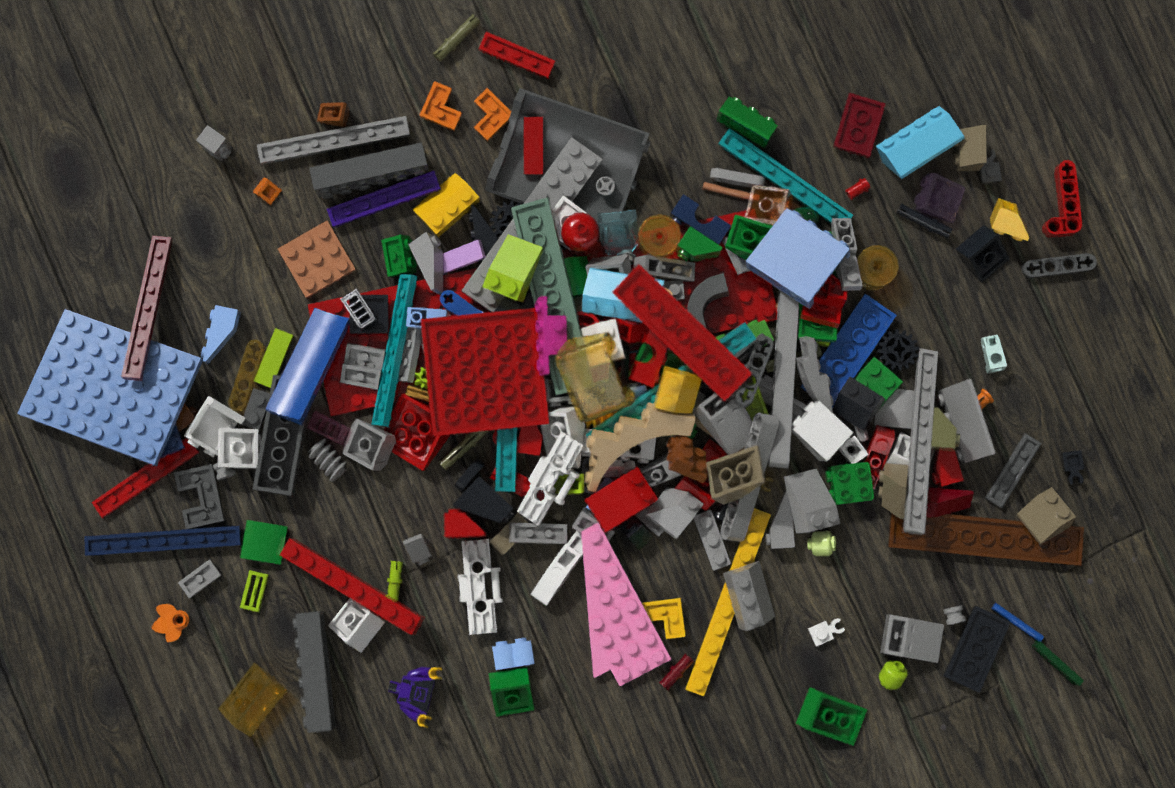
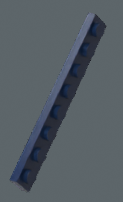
M241 526L84 536L85 556L242 545Z

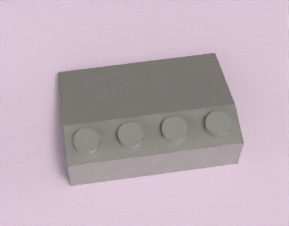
M968 379L938 391L937 399L939 405L944 408L945 413L943 414L956 427V434H960L959 447H956L957 450H955L958 461L964 464L995 454L972 380Z

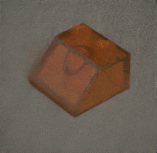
M752 185L745 218L773 226L786 208L791 210L793 196L790 190Z

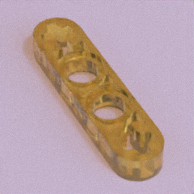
M251 340L246 346L228 402L229 407L235 412H241L247 407L254 386V379L265 352V347L259 340ZM256 344H258V347L260 348V351H256L254 357L258 358L257 361L252 358H247L248 355H253V350L251 349V346H255ZM249 361L255 364L252 372H247L244 368L245 364ZM241 380L249 382V387L246 390H240L239 382ZM236 391L242 394H246L245 397L241 395L240 401L243 404L242 406H238L237 408H235L236 405L233 404V401H237L239 398V395L236 394Z

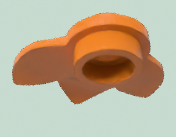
M170 604L157 606L156 610L161 617L154 622L152 630L162 634L166 633L167 642L176 641L181 636L182 629L188 626L190 621L189 615L183 610H177ZM179 616L183 618V622L181 624L177 622V618Z

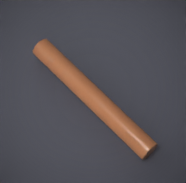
M707 182L703 184V190L758 202L759 199L758 194Z

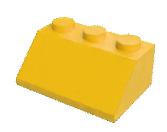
M456 173L440 185L441 190L431 193L413 209L415 214L438 238L470 211L471 205L476 206L480 202V198L475 191Z

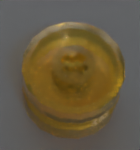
M657 214L650 216L640 226L638 235L640 250L644 255L669 258L675 253L680 242V228L676 221L667 215ZM658 235H661L662 239H657L656 237H658Z
M873 245L864 249L857 257L862 287L865 289L880 290L888 286L897 275L899 269L898 259L888 247Z

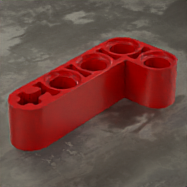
M1064 160L1055 168L1054 172L1059 217L1049 219L1042 226L1043 234L1049 238L1072 236L1082 228L1076 166L1072 161ZM1064 185H1068L1071 188V193L1065 192ZM1066 203L1072 205V212L1066 209ZM1068 222H1072L1075 225V230L1068 228ZM1049 224L1056 226V232L1049 229Z

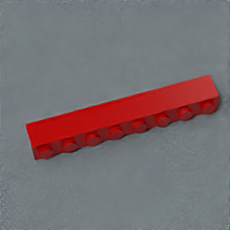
M289 538L280 553V556L410 635H416L425 619L424 616L296 539Z

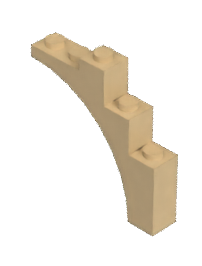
M647 403L646 409L642 411V420L620 416L619 422L615 423L614 433L593 429L586 443L591 454L589 458L590 467L584 475V483H586L588 491L596 492L600 480L609 466L631 447L660 436H691L696 420L693 412L692 414L673 413L655 408L653 403Z

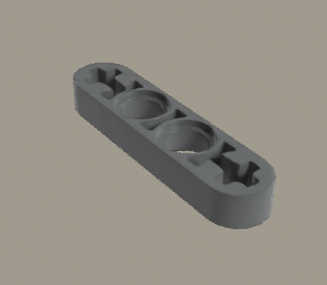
M1088 253L1035 259L1024 263L1021 272L1026 278L1088 272L1095 268L1097 260L1094 255ZM1086 258L1088 261H1091L1088 267L1086 264L1078 266V262H1083ZM1065 260L1072 261L1073 268L1071 270L1064 268L1063 263ZM1046 262L1054 264L1053 272L1046 271ZM1029 264L1032 268L1040 266V269L1033 271L1032 274L1026 270Z
M768 336L759 337L754 345L746 367L752 372L751 376L755 377L756 383L749 385L745 380L738 387L735 402L740 407H748L755 396L773 349V341ZM765 341L768 347L765 348L763 354H760L761 344ZM759 358L762 360L763 365L757 368L752 364V360ZM745 389H748L747 399L749 400L742 402V398L739 395L742 396Z

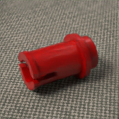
M864 178L859 179L858 183L846 189L845 192L849 199L853 200V198L864 191L868 192V189L871 187Z

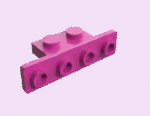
M541 296L537 298L535 303V311L538 312V320L536 321V331L538 332L536 349L539 352L537 370L540 375H548L549 355H567L566 315L548 316L547 296Z

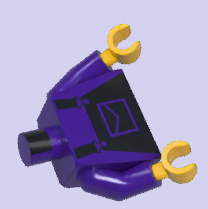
M419 667L404 675L402 683L390 681L388 692L398 694L397 703L400 704V709L408 718L417 722L422 727L428 728L425 725V720L432 719L430 716H427L435 680L441 679L436 674L437 670H442L440 667Z

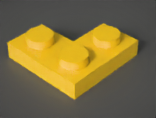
M681 598L642 603L651 621H664L666 639L685 637Z

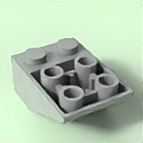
M734 392L726 401L714 393L701 403L693 413L724 451L730 455L738 452L746 445L752 420L745 407L743 408L736 404V394Z
M886 614L880 653L938 663L944 624Z

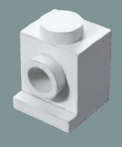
M856 436L849 437L839 448L848 464L857 463L868 455ZM849 446L854 448L853 453L848 452Z

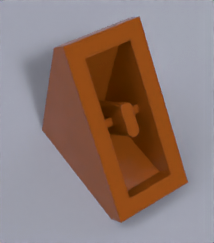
M321 103L317 122L346 128L350 112L347 103Z

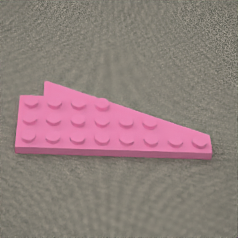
M596 523L581 531L593 676L595 678L611 670L619 686H622L670 661L671 657L600 524Z

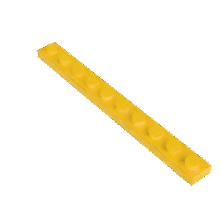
M754 508L746 537L739 543L729 571L754 562L771 514ZM726 582L722 588L685 688L702 696L706 692L734 616Z

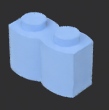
M526 637L515 639L513 644H508L507 641L496 642V646L492 647L496 670L534 664L531 641H527Z

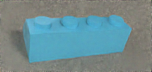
M938 106L921 118L916 119L907 127L899 130L890 138L885 139L876 147L882 163L903 179L964 140L965 137L950 114Z
M590 268L583 291L582 311L643 323L612 293L628 274ZM656 279L663 287H665V280Z

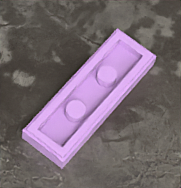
M481 240L470 242L443 253V275L483 260L486 256Z

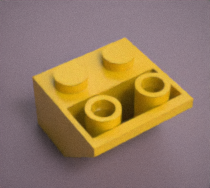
M998 198L990 217L993 231L1000 235L1005 233L1012 235L1011 237L1017 241H1028V230L1017 205Z

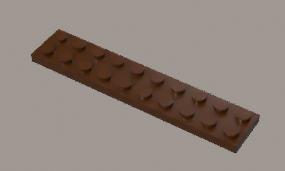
M890 513L888 548L1081 566L1084 527L1071 526L1040 545L1021 521L945 514L934 518L926 517L925 533L918 535L903 532L904 519H900L893 513Z

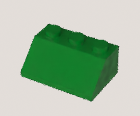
M736 97L727 98L716 118L720 123L764 149L778 126L772 118L761 116L758 110L753 107L748 108L744 106L743 102Z

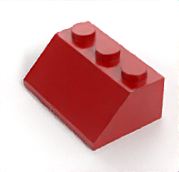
M449 509V513H444L446 538L487 537V533L460 509Z

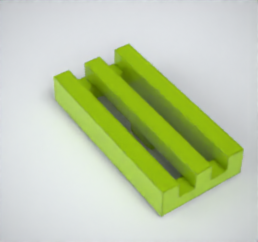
M249 570L240 608L260 612L269 577L268 574ZM253 575H255L256 579L249 606H247L246 601L248 598ZM263 577L260 593L255 608L253 607L257 589L259 586L260 578Z

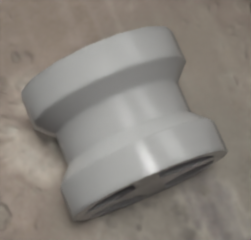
M601 177L596 183V189L601 195L608 196L614 192L615 183L610 177Z
M218 463L213 465V469L217 471V480H223L236 475L235 470L232 468L218 467Z
M962 605L943 609L944 614L947 615V625L966 621L965 616L962 615Z

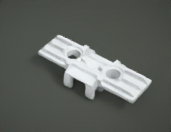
M564 432L560 433L549 455L540 458L529 477L530 489L519 506L518 513L539 526L553 501L560 505L565 503L564 499L575 479H578L580 476L572 467L584 445ZM559 456L564 461L562 467L555 463L556 458ZM569 474L559 494L556 495V488L553 486L558 477ZM539 490L545 493V498L542 501L537 499V492Z
M489 539L462 541L464 574L457 576L460 586L459 600L460 602H467L469 634L495 633L497 628L494 603L503 602L500 593V567L491 568ZM481 562L483 570L480 573L473 572V563ZM491 572L493 599L487 600L485 573ZM480 600L484 601L487 606L483 612H478L475 608V604Z

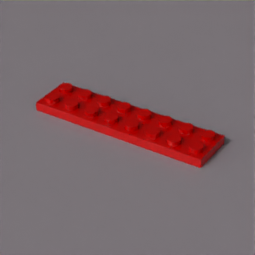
M640 264L612 291L631 312L724 401L752 374L746 366Z

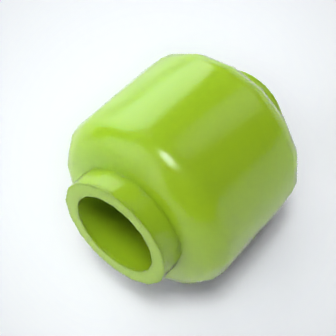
M888 661L879 673V680L886 689H899L908 675L907 670L899 661Z

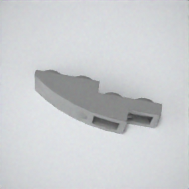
M832 218L831 230L833 238L838 241H844L850 248V257H844L835 269L837 279H840L842 291L861 290L863 285L856 258L857 245L851 218Z
M800 337L802 357L796 358V364L801 381L814 402L820 401L833 412V398L829 391L831 383L827 374L819 372L821 366L816 354L818 350L817 343L812 337Z

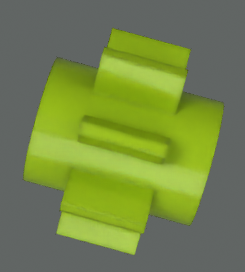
M421 367V372L415 373V378L417 379L415 386L419 385L421 391L427 389V380L425 379L426 370Z

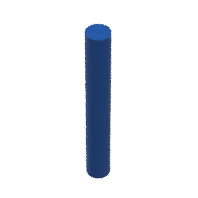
M995 603L992 606V610L1035 640L1042 641L1044 638L1042 634L999 604Z

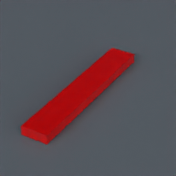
M186 437L183 439L185 449L161 458L157 467L151 464L145 465L91 503L101 518L104 519L200 452L196 447L188 443L189 439Z

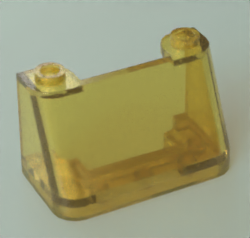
M609 332L567 339L556 355L558 369L577 417L581 422L591 421L631 406L635 401L634 391L628 386L622 387L611 355L615 349V341L611 338Z

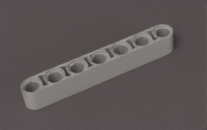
M757 413L753 418L745 449L756 445L759 446L763 473H765L779 420L774 415ZM761 485L741 499L728 503L721 527L722 539L742 542L745 539Z

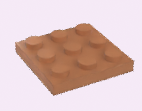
M328 221L278 248L306 298L356 271Z

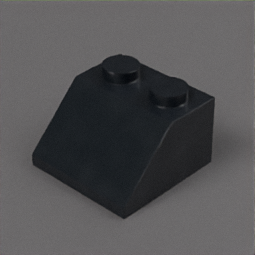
M985 225L980 227L955 249L962 263L981 283L1010 259L999 235Z
M849 376L840 390L832 410L865 432L885 401V398Z

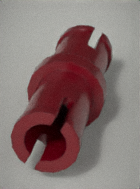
M685 653L675 666L672 665L670 667L669 673L659 683L669 690L679 678L684 676L683 673L694 661Z

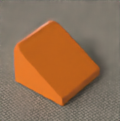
M264 177L253 193L271 205L282 190Z

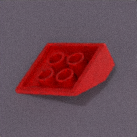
M401 393L391 413L389 427L384 428L385 431L395 435L396 443L392 453L422 471L426 470L450 436V434L432 436L429 405L414 397L407 396L405 393Z

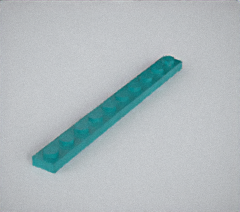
M744 322L719 341L734 355L756 340V337ZM684 364L678 369L696 374L686 364ZM660 382L593 429L614 433L615 423L619 422L620 416L642 420V411L646 409L647 403L654 404ZM593 429L586 433L587 438L591 436Z

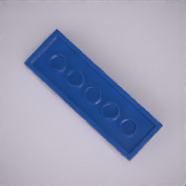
M864 294L837 333L836 342H831L819 360L821 366L819 372L827 374L830 379L829 391L833 398V406L849 376L852 378L856 376L897 316L866 294ZM802 384L800 388L807 392L804 385Z

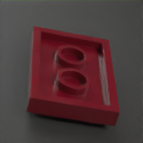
M849 93L833 148L869 158L886 103Z

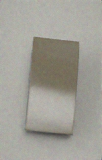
M519 513L515 514L489 541L502 556L515 544L509 543V523H528Z

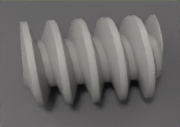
M323 439L308 451V453L311 452L309 458H316L314 463L316 465L321 464L319 469L321 471L326 469L324 475H331L330 481L334 482L347 471V469H344L346 461L339 463L341 456L335 458L336 450L329 452L331 445L324 446L326 439Z

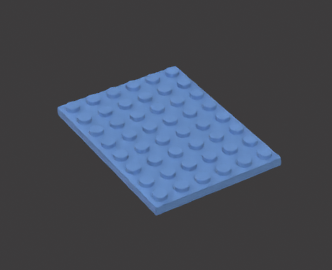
M65 309L17 414L157 467L203 359L151 340L142 381L124 380L121 374L131 333Z

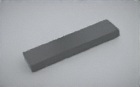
M1024 433L985 496V499L999 508H1003L1042 443Z

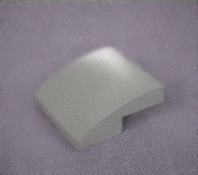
M348 343L340 383L378 390L386 350Z
M897 389L877 411L874 425L911 429L914 391Z

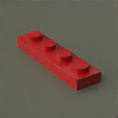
M488 32L485 33L479 46V51L545 79L549 78L555 65V60Z

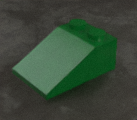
M735 215L725 248L746 261L772 226Z
M809 687L796 724L807 730L854 746L867 709Z

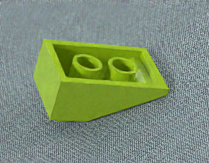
M508 234L488 269L482 287L523 302L544 248Z

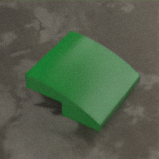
M247 520L240 558L281 565L282 556H280V553L284 548L288 526Z

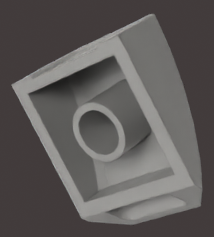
M356 418L345 440L342 454L371 470L381 471L387 465L389 456L396 443L395 435Z

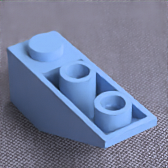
M215 305L214 310H211L210 321L212 322L210 328H207L205 335L207 344L206 347L202 348L201 352L203 362L209 364L235 334L241 315L239 310Z

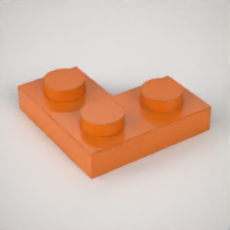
M434 81L419 116L455 131L462 113L446 106L452 88Z
M486 88L474 100V103L486 114L474 126V129L488 142L509 121L511 111Z

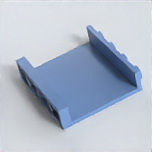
M786 208L748 257L746 266L747 269L810 309L814 304V296L844 257H850V248L844 241L834 239L830 232L817 228L818 226L813 221H806L797 211H791Z

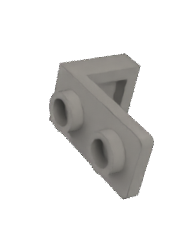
M545 380L547 404L549 407H559L561 403L568 402V405L580 404V400H585L583 395L555 398L553 381Z

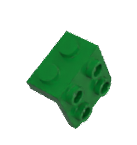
M868 462L827 467L828 471H825L826 482L830 484V490L828 491L836 505L874 499L870 464Z

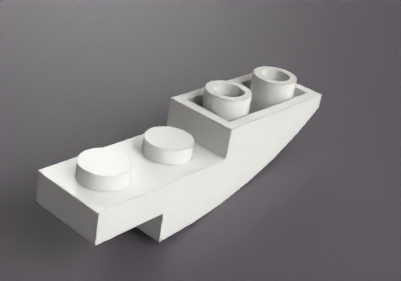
M578 531L574 533L531 593V596L545 606L549 604L583 556L581 533Z

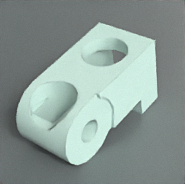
M998 335L982 337L981 346L984 352L987 374L1005 370L1007 363Z

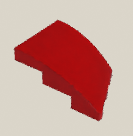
M831 274L814 296V304L810 309L803 305L801 319L838 329L841 311L846 302L848 291H842L840 280L835 275Z

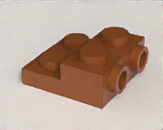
M671 436L667 442L669 470L703 483L707 478L706 451L693 447V440L686 436Z

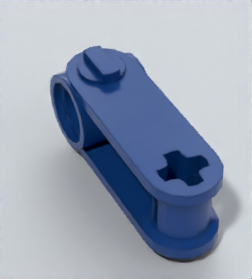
M451 290L444 291L440 296V302L443 307L454 316L483 313ZM446 298H452L453 302L447 303Z

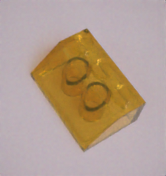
M254 662L218 710L236 729L251 737L273 707L283 697L287 689Z

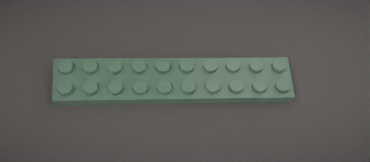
M547 197L512 207L511 210L518 238L544 248L530 283L534 306L538 297L547 296L548 316L566 315L567 355H549V368L556 395H561L595 386L550 199Z

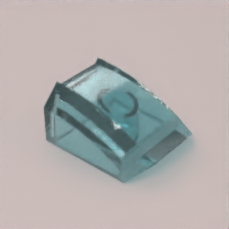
M636 209L622 212L597 213L600 248L608 255L621 253L622 250L633 251L638 245Z

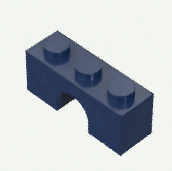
M683 194L670 214L671 221L678 226L683 225L688 229L691 226L720 245L730 230L731 225L716 215L707 224L699 223L695 218V212L699 204Z

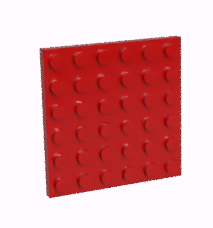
M535 308L420 319L432 436L549 424L545 378L537 370L539 352L536 349V342L538 340L536 321L538 320V312L535 311Z

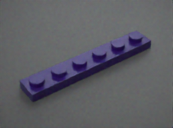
M431 171L327 208V212L332 226L335 228L439 191L441 188L435 171Z

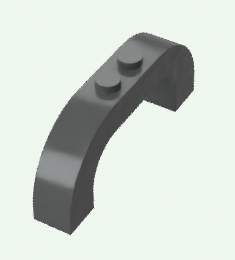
M724 273L709 277L701 282L690 296L687 310L705 328L704 312L706 307L716 299L729 296ZM751 375L746 379V383L749 385H753Z

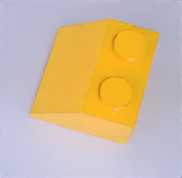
M664 366L654 401L655 408L673 413L692 414L702 379L697 374Z

